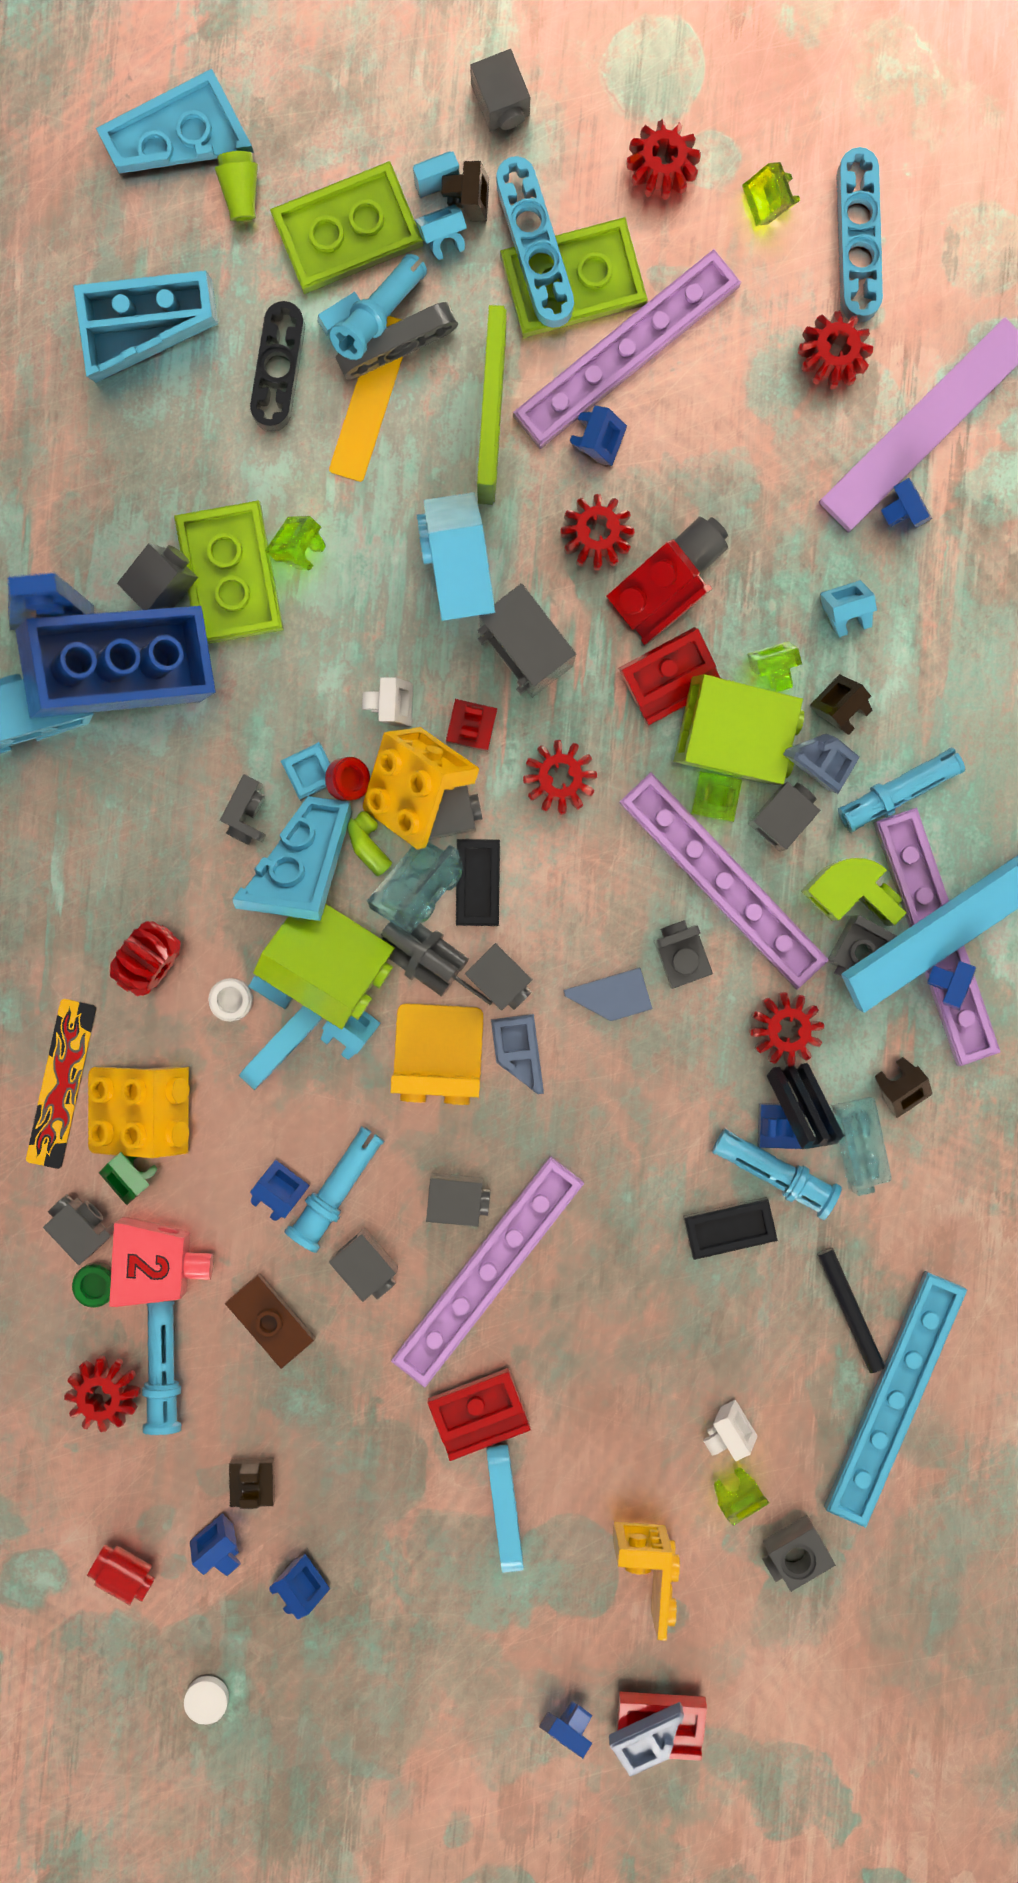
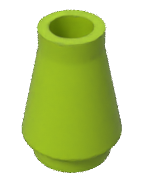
M231 151L218 155V166L215 167V171L229 210L230 221L242 222L255 219L258 164L253 162L252 153L248 151Z

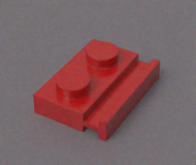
M672 539L658 549L606 597L631 629H636L643 638L641 639L642 643L646 645L709 593L712 587L709 584H705L699 576L700 572L676 541Z
M696 627L618 668L643 715L645 723L648 725L686 706L693 676L705 674L720 678L715 662L699 629Z
M509 1368L430 1397L427 1401L441 1440L448 1453L449 1461L531 1431L529 1420L525 1414Z
M619 1692L616 1731L680 1702L683 1706L684 1718L675 1734L674 1746L669 1759L702 1761V1744L704 1742L707 1714L706 1697Z

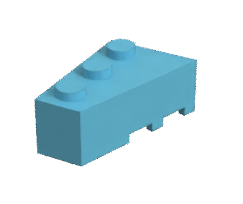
M207 271L73 285L86 377L95 383L218 325L213 281Z
M475 492L423 500L425 513L417 514L424 564L433 563L442 621L495 613L483 523Z
M15 674L1 678L0 754L11 751V745L35 738L36 741H40L89 724L94 713L29 718L24 681L21 675Z

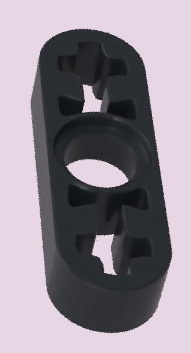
M288 301L274 303L268 308L264 317L250 410L257 425L266 431L281 430L289 423L292 414L305 334V322L300 309ZM284 315H290L292 323L295 324V327L290 326L287 328L285 336L287 346H293V349L279 344L280 331L278 325L274 324V322L282 321ZM274 356L287 358L290 362L288 373L279 378L270 376L266 372V364L270 358ZM263 384L277 389L275 399L278 408L282 409V411L274 412L272 419H266L264 411L260 409L261 406L269 405L271 396L269 387L262 388ZM287 388L286 392H283L280 389Z

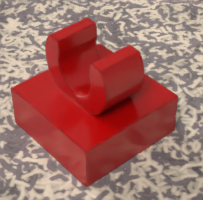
M455 699L446 743L488 752L497 708Z

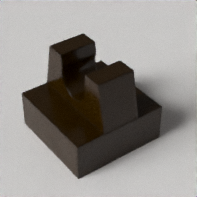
M464 161L463 174L442 176L441 194L443 197H448V206L455 204L458 208H463L470 221H487L490 178L481 161Z
M840 674L810 704L819 717L827 720L847 735H850L855 729L850 724L849 719L856 712L868 716L873 711L868 701L871 695L865 687Z
M904 1057L896 1061L897 1067L902 1073V1076L896 1081L889 1080L882 1071L875 1075L876 1082L886 1104L896 1118L932 1095L928 1077L919 1066L915 1067Z
M274 1458L231 1459L229 1463L230 1507L257 1509L262 1506L274 1505Z

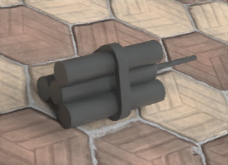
M404 911L398 915L394 922L390 921L381 933L383 936L382 940L395 947L389 959L404 969V975L410 980L418 979L441 997L447 992L452 981L456 980L489 1005L493 1003L457 977L458 973L467 964L469 958L444 941V935L438 930L430 931Z

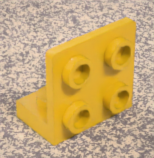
M421 727L384 732L362 807L417 850L424 849L427 846L444 790H452L458 786L475 784L480 768Z
M614 1522L613 1543L618 1567H625L627 1572L641 1575L649 1574L651 1569H653L651 1614L657 1640L666 1641L668 1626H675L676 1598H672L671 1582H678L680 1559L679 1554H676L675 1540H669L665 1525Z

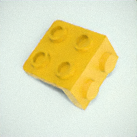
M409 1003L400 1005L397 1009L394 1073L391 1075V1093H400V1101L426 1102L427 1095L444 1096V1103L455 1105H469L470 1097L479 1098L484 1017L482 1010L478 1007Z
M93 1067L88 1073V1148L92 1153L118 1155L122 1152L124 1156L143 1158L188 1154L189 1067L152 1069Z

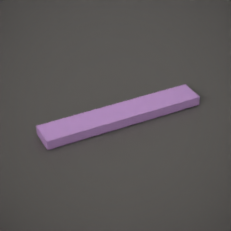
M713 249L513 412V417L538 448L541 449L576 421L580 413L587 412L740 287L741 281L715 249Z
M1004 317L819 501V504L848 533L1018 365V330Z
M652 772L619 802L795 989L798 990L829 961Z
M917 808L873 822L897 893L903 900L901 905L903 910L907 912L905 917L909 928L949 902ZM962 946L934 966L955 973L959 961L970 964L965 946ZM933 967L925 971L927 981ZM975 975L960 1011L943 1004L946 991L929 985L957 1066H963L1001 1052Z
M550 1155L394 1354L391 1362L425 1388L581 1189L584 1181Z

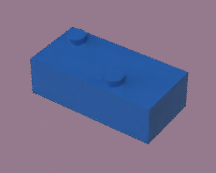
M202 606L28 618L15 630L29 718L201 702L216 693Z

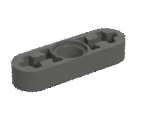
M448 302L437 303L386 327L381 336L371 338L367 343L365 354L360 359L350 360L338 353L336 360L345 379H355L445 337L457 328L458 322Z

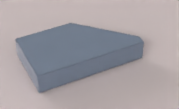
M823 734L787 748L783 754L827 790L839 794L860 757L838 738L828 734Z
M640 967L563 990L565 997L610 1021L652 1009Z
M534 1014L491 1019L496 1063L527 1085L536 1094H544Z
M680 1702L609 1734V1745L630 1777L669 1759L674 1746L675 1734L684 1718L683 1706Z

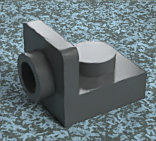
M243 774L219 821L229 825L226 834L249 845L253 838L263 842L266 834L244 823L247 816L252 818L256 816L265 799V795L260 793L263 787L262 783Z
M684 920L661 928L663 937L655 939L654 943L671 989L713 974L699 936L701 933L698 925L687 927Z

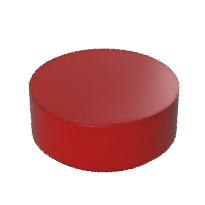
M355 757L339 758L328 766L325 774V783L329 793L334 798L341 801L357 800L367 792L370 773L367 766L360 759Z

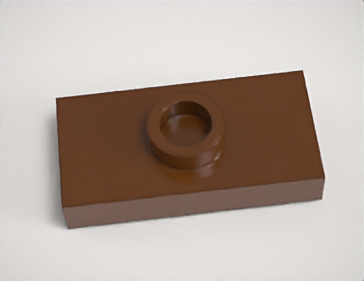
M260 1273L225 1303L280 1369L315 1340L312 1333Z

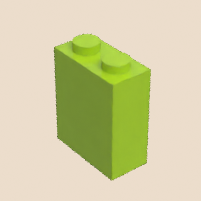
M705 674L693 676L673 762L765 784L784 785L785 778H788L792 773L794 763L783 754L787 748L793 746L795 735L797 736L803 727L804 711L801 710L803 698Z
M325 903L321 921L288 916L261 953L253 974L342 1030L351 1016L359 1020L370 1004L372 997L367 995V992L371 986L374 985L380 989L389 976L393 966L388 964L387 961L395 947Z

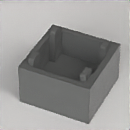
M522 583L494 604L495 613L479 615L480 628L478 633L481 636L478 638V641L482 645L488 641L517 677L519 687L516 690L520 695L527 691L533 698L573 667L576 657L575 651Z

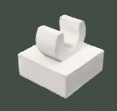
M380 677L379 692H363L362 709L379 713V722L393 726H411L413 683L397 677Z
M733 1400L720 1407L713 1423L714 1426L707 1431L710 1436L706 1437L703 1442L712 1456L728 1448L735 1461H738L751 1454L758 1435L737 1401Z

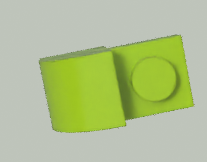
M850 858L834 862L823 868L801 890L831 921H839L858 900L886 926H895L907 913L899 906L903 901L902 898L890 886L883 883L879 887L876 884V881L887 869L879 863L865 858Z

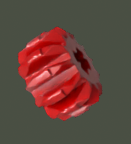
M661 119L657 123L656 132L645 124L640 131L641 139L633 138L630 142L629 151L632 155L627 157L626 167L628 170L635 171L631 180L634 186L646 183L645 195L647 198L654 193L655 189L661 190V197L664 201L669 199L671 188L682 195L687 188L686 181L693 182L696 180L698 169L695 165L700 162L701 152L692 148L696 140L694 133L681 136L682 125L680 122L676 123L672 130L666 129L665 121ZM658 156H665L666 163L669 164H662V160Z
M840 310L834 312L831 322L822 314L816 318L815 327L807 326L802 336L806 342L799 345L798 354L807 358L801 365L802 372H809L815 369L814 384H819L823 377H827L831 390L837 388L840 378L845 384L850 386L856 380V373L864 374L869 364L865 358L872 355L873 346L864 343L870 335L869 329L858 331L855 329L858 323L857 315L852 316L848 323L843 322ZM833 344L841 348L838 356H834L829 352Z
M595 494L592 503L593 507H589L586 500L580 498L576 503L579 513L572 510L566 511L564 519L571 525L562 527L560 536L565 539H573L564 547L566 554H572L578 550L581 551L576 561L577 565L583 566L587 558L591 557L593 558V569L600 570L602 557H605L611 566H615L618 564V556L615 551L621 554H628L631 546L624 539L633 537L635 529L631 526L623 525L630 519L631 514L628 510L617 514L614 513L618 505L616 498H612L608 506L604 507L601 506V494ZM596 524L604 526V536L606 539H603L602 535L599 536L598 541L589 537L591 529L588 526L591 525L593 529H595Z
M555 740L553 745L554 755L552 756L543 745L537 748L539 756L544 761L543 763L528 758L526 766L539 772V774L524 776L523 783L528 785L539 784V787L532 790L528 797L533 801L542 794L547 796L542 803L541 810L547 812L551 807L552 800H557L558 813L564 815L567 810L566 799H569L577 810L582 808L583 803L576 794L577 791L585 796L591 797L593 795L594 789L582 783V781L596 779L597 772L593 770L582 771L581 768L588 765L592 757L590 754H587L578 761L574 759L579 748L578 744L573 743L566 755L562 754L561 740ZM559 766L568 770L566 777L572 780L568 787L563 783L561 789L552 786L553 777L548 775L549 771L553 768L557 772Z
M154 921L142 923L138 929L133 930L128 939L124 940L123 945L116 952L115 958L110 963V977L117 981V985L122 989L132 992L137 997L149 994L166 977L167 972L174 965L175 959L179 956L181 941L173 936L174 933L163 925L160 926Z
M786 992L779 993L778 1007L770 998L763 999V1006L769 1013L765 1015L754 1011L752 1018L763 1022L762 1027L749 1029L750 1036H764V1039L755 1046V1050L762 1053L771 1048L768 1061L774 1064L779 1061L783 1053L786 1065L794 1066L796 1061L795 1051H797L802 1059L809 1060L811 1054L805 1045L809 1043L810 1045L820 1047L822 1044L819 1038L811 1036L812 1031L824 1029L823 1022H810L809 1020L818 1013L819 1009L817 1006L812 1005L802 1011L805 1004V996L799 994L793 999L790 1006V999ZM782 1019L788 1022L794 1020L796 1024L791 1028L794 1035L791 1039L785 1036L779 1038L778 1033L782 1030V1026L779 1023Z
M99 1356L96 1359L95 1366L86 1360L79 1366L80 1374L72 1373L68 1378V1383L74 1389L65 1393L64 1400L77 1403L70 1410L69 1414L72 1418L77 1417L81 1413L85 1416L82 1422L83 1429H88L94 1421H97V1427L101 1433L109 1429L110 1422L120 1428L126 1422L125 1414L133 1415L138 1406L132 1399L139 1396L141 1388L135 1385H128L134 1379L136 1373L134 1370H131L123 1375L120 1372L123 1366L122 1359H117L110 1368L106 1356ZM99 1386H102L103 1393L111 1395L107 1401H103L102 1394H95V1390Z

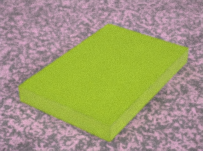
M390 161L270 209L304 294L423 247V240Z
M626 217L555 235L574 296L572 316L561 327L551 328L543 325L538 320L515 247L500 250V257L522 338L642 307L648 302ZM537 253L530 258L529 266L534 272L545 274L553 268L554 262L548 254ZM553 283L545 286L548 300L547 305L543 308H551L554 314L561 313V305L565 301L557 302L553 293Z
M260 501L174 515L180 551L189 560L187 567L198 577L188 590L190 606H202L208 644L283 631V622Z

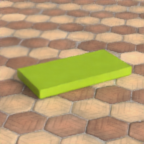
M489 305L477 477L478 504L493 505L496 497L507 309L501 305Z

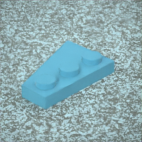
M212 69L96 128L119 174L218 159V155L231 151L254 153L252 145Z
M308 796L280 833L281 840L268 858L263 857L255 867L256 874L245 889L240 888L233 897L232 901L235 909L321 921L352 813L350 802Z

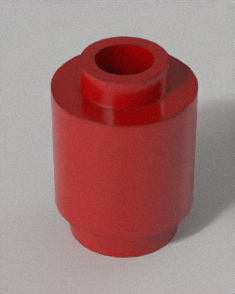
M106 1544L101 1549L87 1574L89 1578L96 1581L94 1586L129 1606L134 1598L142 1602L155 1580V1577L148 1574L152 1568L151 1564L119 1546L113 1549Z

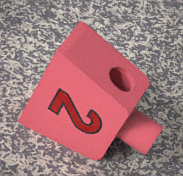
M122 1217L114 1223L109 1307L181 1299L187 1292L188 1279L211 1280L213 1254L189 1252L190 1232Z

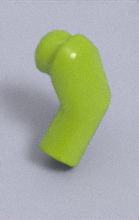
M361 811L355 819L351 817L347 825L353 851L376 876H380L391 866L392 861L369 837V834L377 829L378 823L367 811Z

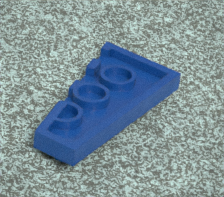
M56 573L8 577V617L10 630H16L28 618L95 614L94 605Z

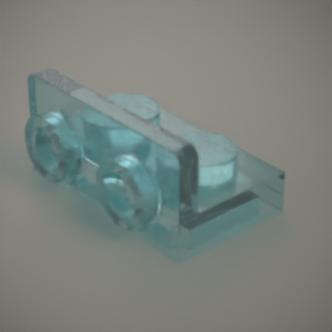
M430 842L427 843L424 849L417 850L412 846L368 898L367 902L370 909L411 934L419 923L429 919L435 909L436 902L445 891L453 889L459 882L463 866L458 849L449 845L443 851Z
M872 1097L831 1105L832 1112L844 1134V1137L839 1142L848 1188L858 1196L875 1193L874 1185L887 1183L892 1179L876 1101Z

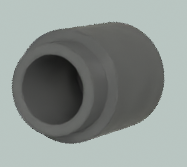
M699 516L675 539L676 543L700 572L699 576L728 549L725 541L728 533L713 517L706 520Z

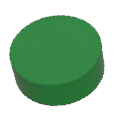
M92 1262L83 1266L75 1274L72 1281V1291L75 1298L82 1305L95 1308L103 1306L110 1301L111 1267L102 1262Z

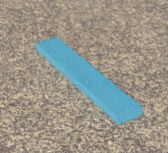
M1018 855L841 974L856 1008L865 1013L1017 910Z
M924 1271L887 1357L885 1368L881 1371L826 1500L824 1508L827 1512L865 1528L867 1527L966 1295L967 1289L965 1287Z

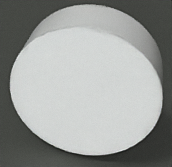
M236 978L223 979L217 982L212 987L208 998L212 1013L217 1018L228 1022L244 1018L252 1009L254 1001L250 987L244 981Z
M202 1676L194 1680L190 1684L184 1698V1709L188 1717L194 1722L203 1725L212 1724L221 1719L229 1702V1692L226 1685L214 1676Z

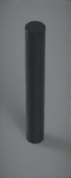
M833 1248L822 1250L817 1256L869 1373L878 1372L885 1368V1364Z

